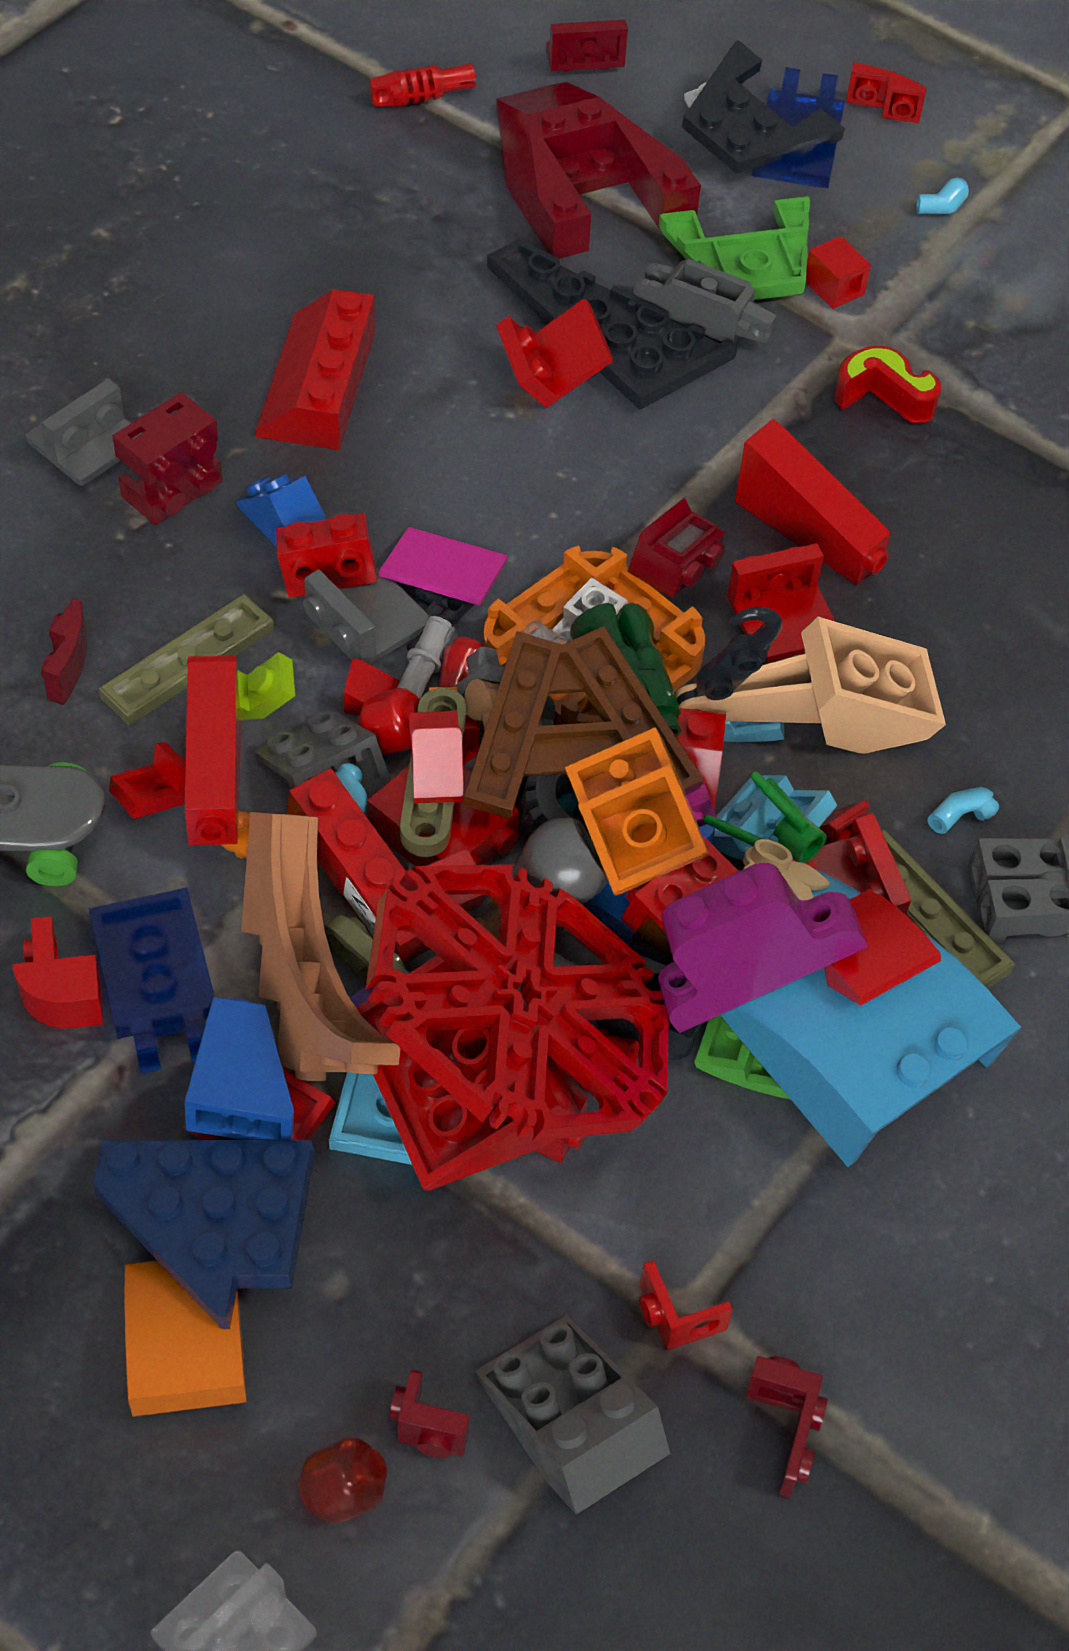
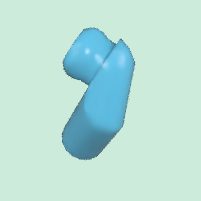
M982 786L953 792L929 815L927 819L928 824L937 833L945 834L963 814L971 811L974 812L979 820L984 821L985 818H991L998 812L999 803L992 797L994 793Z

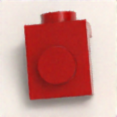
M166 741L156 743L153 763L112 775L110 777L109 792L133 819L184 805L186 761Z

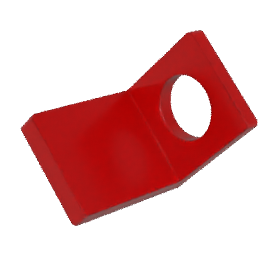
M655 1261L643 1264L639 1284L643 1295L639 1296L641 1311L647 1325L650 1328L657 1327L666 1351L728 1329L733 1311L730 1302L678 1318ZM709 1320H713V1321H711L710 1323H708V1324H706V1325H704V1326H702V1327L693 1329L694 1327H696L697 1325H699V1324H701V1323H704V1322L709 1321Z

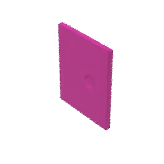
M408 527L379 570V576L481 606L505 566L508 555Z

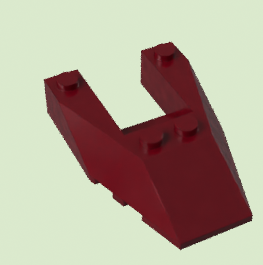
M562 82L496 99L499 133L502 142V159L505 168V185L547 253L561 259L589 251L592 214L580 196L584 193L628 182L658 228L660 214L695 210L696 215L698 214L701 184L686 162L599 96L568 82Z

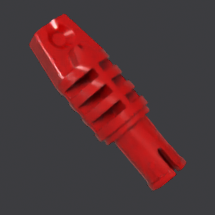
M472 63L442 69L433 64L428 65L427 68L422 66L417 67L415 70L413 68L406 69V71L398 70L370 79V98L374 107L408 105L409 101L415 104L419 103V99H422L423 102L429 101L430 97L433 100H438L447 92L476 88V76Z

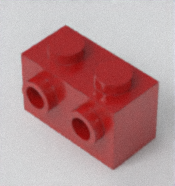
M365 512L353 515L339 514L331 519L308 523L295 522L286 527L276 528L277 555L288 598L305 595L304 578L317 570H320L338 589L377 582L375 555Z

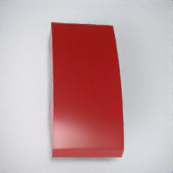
M853 62L846 103L883 108L882 118L919 123L926 87L895 72Z

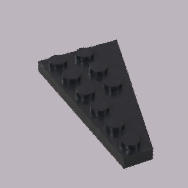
M521 239L487 255V268L547 324L583 299H586L591 304L613 357L612 363L599 372L639 410L736 358L737 345L727 340L720 344L705 337L704 329L694 324L687 328L669 319L668 311L615 285L611 290L595 283L596 276L584 270L577 274L561 266L559 258Z

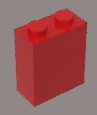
M409 766L367 800L368 820L380 832L381 838L414 866H427L462 850L470 852L476 865H487L498 854L500 856L507 854L519 838V809L515 806L509 819L464 806L463 802H455L450 840L447 847L441 853L430 857H420L408 852L401 842L400 822ZM463 766L465 796L472 772ZM429 834L419 835L420 837H431Z

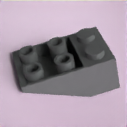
M568 1315L475 1371L478 1381L544 1479L576 1515L670 1454L658 1406Z

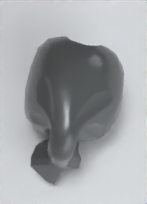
M554 818L540 825L527 840L512 869L513 878L522 867L527 869V880L536 888L546 877L553 884L551 895L560 888L571 894L581 904H585L597 896L608 881L590 834L581 821L572 818ZM556 925L555 937L562 935L567 929Z

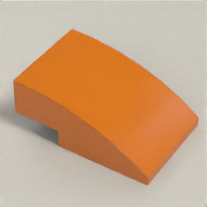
M656 727L565 767L579 802L578 807L615 896L709 855L676 769Z
M158 1261L125 1264L126 1366L128 1401L132 1416L247 1402L238 1288L230 1329H221Z

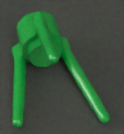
M752 772L751 779L785 816L774 830V836L778 839L777 843L786 847L791 852L792 858L797 862H809L823 847L827 837L826 834L806 818L772 778L765 780L759 772ZM711 815L703 817L705 824L751 846H754L756 841L763 839Z

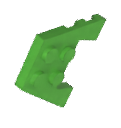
M809 196L774 200L773 215L779 229L706 238L695 210L660 214V231L685 259L694 260L748 281L755 290L753 300L804 294L808 252Z

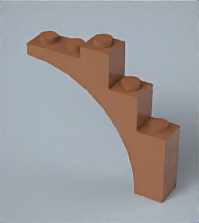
M250 812L241 932L259 935V944L262 945L258 997L277 1002L276 1010L280 1011L277 1051L282 1067L295 1070L296 1079L325 1081L327 1072L377 1074L378 1065H399L400 1047L390 1038L380 1034L361 1016L347 995L334 966L325 934L319 898L317 871L318 817Z

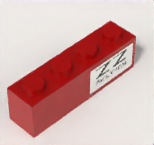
M329 768L289 790L286 814L318 817L317 861L373 939L378 900L393 881L400 882L406 871L334 771ZM406 930L397 931L394 952L400 957L403 964L430 949L412 932Z

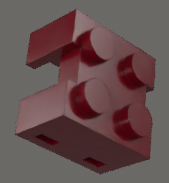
M182 391L112 435L115 456L141 477L136 481L126 473L118 477L121 497L155 526L169 516L177 514L184 506L202 494L212 491L222 482L221 462L213 456L216 452V442L218 441L217 421ZM142 432V434L132 440L133 437Z

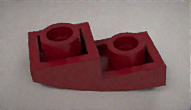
M74 598L63 613H58L54 617L50 625L49 637L52 640L54 652L47 655L41 669L47 698L61 705L66 703L79 680L87 650V630L82 602Z

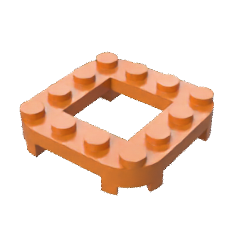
M578 545L564 552L563 564L509 603L505 604L499 598L493 602L488 609V617L484 625L483 646L497 651L499 665L502 666L508 660L516 631L539 638L545 637L564 618L563 607L591 577L628 600V603L639 604L647 610L654 623L652 641L665 659L666 670L674 692L691 680L699 671L705 648V633L702 628L703 618L693 606L686 612H682L649 584L627 572L628 554L615 547L611 549V554L602 551L581 552ZM585 692L548 695L552 698L555 705L554 722L557 725L603 722Z

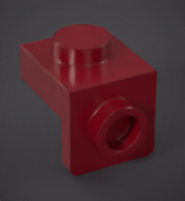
M411 1370L407 1386H396L390 1408L389 1419L397 1421L398 1442L415 1445L421 1453L435 1458H448L450 1454L464 1457L469 1437L470 1415L420 1404L422 1372Z

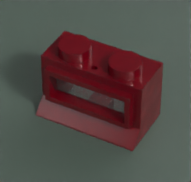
M684 497L641 531L627 572L673 598L686 586L692 588L704 570L707 568L712 570L718 565L725 552V546L721 544L725 532L720 530L719 526L692 512Z

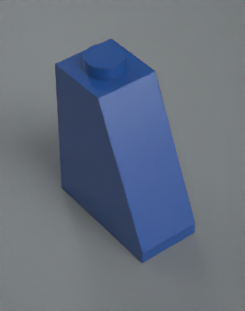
M213 997L185 1099L187 1131L241 1140H293L294 1109L265 1005L255 1004L242 998L225 999Z

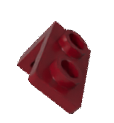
M757 1355L746 1397L799 1413L779 1491L780 1496L790 1498L796 1481L804 1484L807 1483L812 1467L815 1450L806 1448L805 1445L809 1429L820 1431L826 1411L828 1398L818 1395L823 1375L801 1369L796 1362L785 1357L772 1356L765 1358Z

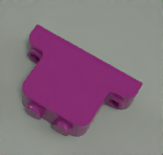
M758 863L683 897L664 909L661 918L675 962L669 964L660 972L658 981L669 1020L675 1029L682 1033L868 948V944L855 909L845 894L841 892H827L809 900H800L775 865Z

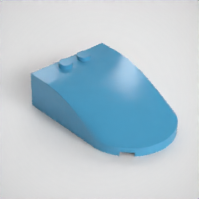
M819 870L817 871L829 881V887L823 890H811L813 897L827 892H841L848 899H851L861 894L847 884ZM927 934L925 935L939 950L941 961L861 1006L827 986L825 968H822L721 1014V1017L847 1167L857 1161L878 1131L979 1060L986 1068L993 1064L1021 1028L992 993L955 956Z

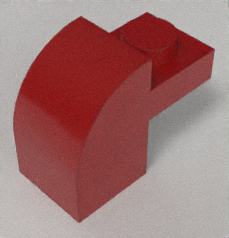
M52 916L31 918L32 938L23 939L25 963L12 964L20 998L27 1012L39 1022L56 1028L104 1025L101 978L96 955L59 959L58 942Z

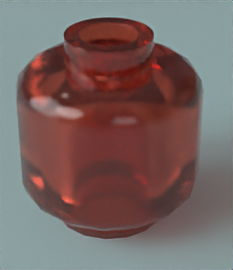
M357 1437L342 1438L316 1450L306 1458L299 1480L301 1499L305 1507L312 1514L330 1524L344 1523L373 1510L382 1502L386 1489V1463L381 1454Z

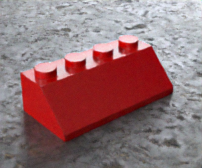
M332 289L294 314L255 430L257 438L340 450L375 335V295Z

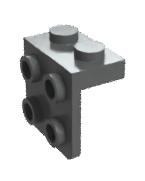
M376 568V583L338 589L320 570L304 578L305 599L303 600V605L307 615L351 660L355 658L372 664L417 637L423 631L429 617L394 580L380 577V568Z

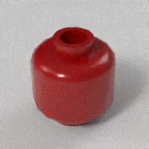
M396 688L372 696L364 702L357 724L376 735L382 755H392L410 749L409 713L418 712L420 699L411 690L406 688Z

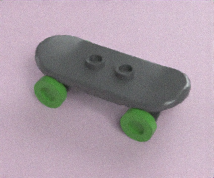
M67 762L53 763L48 766L0 764V851H31L28 855L26 873L33 881L39 884L58 887L72 883L76 878L78 860L72 854L74 844L80 842L93 831L101 820L105 808L104 791L100 782L81 766Z

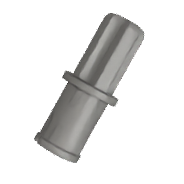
M437 616L428 617L418 643L407 653L409 664L397 688L409 689L421 699L432 673L439 672L442 667L440 661L442 654L455 632V628L451 627L452 624Z

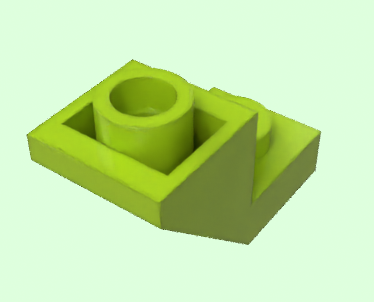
M279 652L260 666H257L248 675L237 670L241 720L264 719L295 697L293 661Z

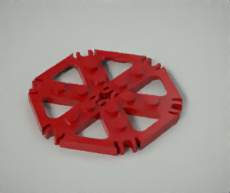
M514 865L415 866L413 870L409 869L406 871L399 883L393 881L378 900L365 990L374 989L368 999L370 1003L382 1002L390 1006L378 1020L380 1026L389 1028L385 1034L482 1123L489 1115L491 1127L498 1129L505 1118L509 1116L517 1124L518 1138L524 1139L533 1127L534 1136L532 1142L630 1132L639 1127L661 1103L668 1093L669 1016L665 1004H659L663 1000L662 992L651 991L645 987L654 973L651 969L643 968L647 962L571 894L559 888L551 895L553 884L546 877L538 888L532 886L527 880V869L523 867L513 878L512 868ZM484 894L493 898L501 909L499 939L497 940L448 895ZM556 925L567 929L593 952L603 964L553 967ZM406 930L415 934L456 972L405 974L393 968L397 931ZM621 1018L634 1024L640 1034L639 1067L588 1021ZM490 1027L485 1083L476 1084L466 1079L461 1070L441 1051L430 1046L426 1039V1032ZM547 1056H550L579 1082L586 1091L596 1098L599 1104V1111L566 1115L551 1113L545 1102Z

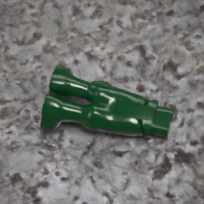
M604 603L594 606L576 617L570 628L572 640L604 626L675 737L679 736L682 732L678 722L681 714L680 708L675 699L673 687L666 670L665 659L652 641L654 623L647 610L639 604L628 603L616 615L614 605Z

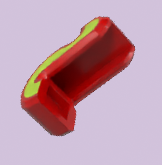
M868 346L852 352L840 364L834 400L840 409L844 410L863 398L867 392L872 391L908 422L926 423L933 419L942 387L938 377L929 370H923L921 375H914L909 360L901 352L888 346Z

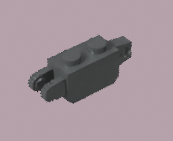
M691 259L681 261L675 269L666 265L662 266L660 263H651L645 269V277L637 280L633 287L635 296L668 311L669 319L687 328L694 324L705 330V336L721 342L727 340L735 344L741 336L768 343L775 332L777 315L753 303L755 290L748 281Z

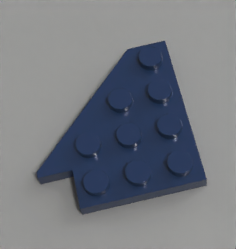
M103 1140L92 1183L97 1197L221 1329H230L237 1288L292 1289L315 1157L312 1140Z

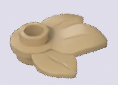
M761 839L756 841L754 847L748 848L743 857L745 865L743 869L758 863L775 865L800 900L814 898L811 890H823L828 888L830 884L824 876L811 866L792 861L791 852L783 845L772 840Z

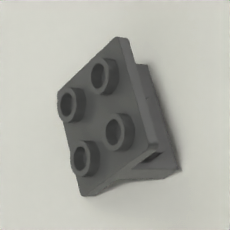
M108 378L27 432V443L78 485L83 486L121 461L115 456L112 435L131 423L124 418L120 387ZM142 432L133 437L132 440L142 434Z

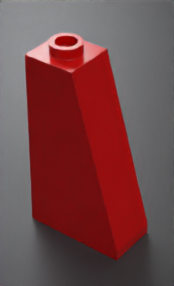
M774 419L770 420L744 442L735 498L737 504L800 547L817 543L824 556L823 563L855 585H858L870 573L876 575L881 571L889 558V553L886 550L891 532L779 422Z
M236 655L188 656L185 818L188 846L238 844L242 726Z

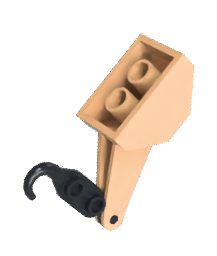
M768 607L747 608L730 618L729 623L733 627L749 620L763 621L764 624L752 635L742 634L732 638L729 644L716 657L702 667L701 671L696 675L695 684L681 687L675 693V699L679 708L726 714V721L821 723L826 745L860 754L928 740L946 725L926 648L817 617L801 632L805 654L762 665L768 657V651L772 642L777 639L782 630V618L775 610Z

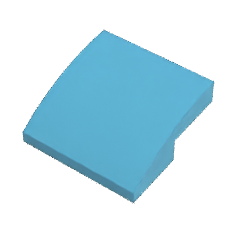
M762 775L765 780L772 778L806 818L818 828L837 807L834 798L828 790H794L786 775ZM751 777L717 815V818L726 821L758 837L778 842V839L774 836V830L785 817ZM715 828L712 845L721 853L743 861L746 850L754 847Z

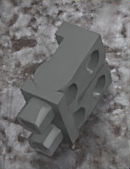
M1060 837L1058 842L1052 839L979 838L968 863V870L975 901L979 902L977 910L982 930L995 943H1004L1006 937L1010 935L1040 934L1047 937H1055L1065 934L1066 937H1069V837Z

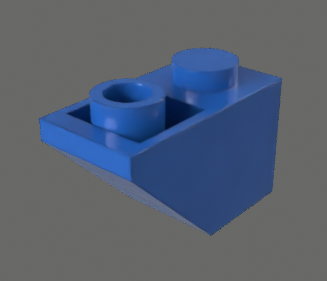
M287 473L280 474L272 479L270 476H266L246 486L248 494L235 501L238 508L275 546H277L276 528L286 527L295 522L308 523L326 519L306 476L289 478Z

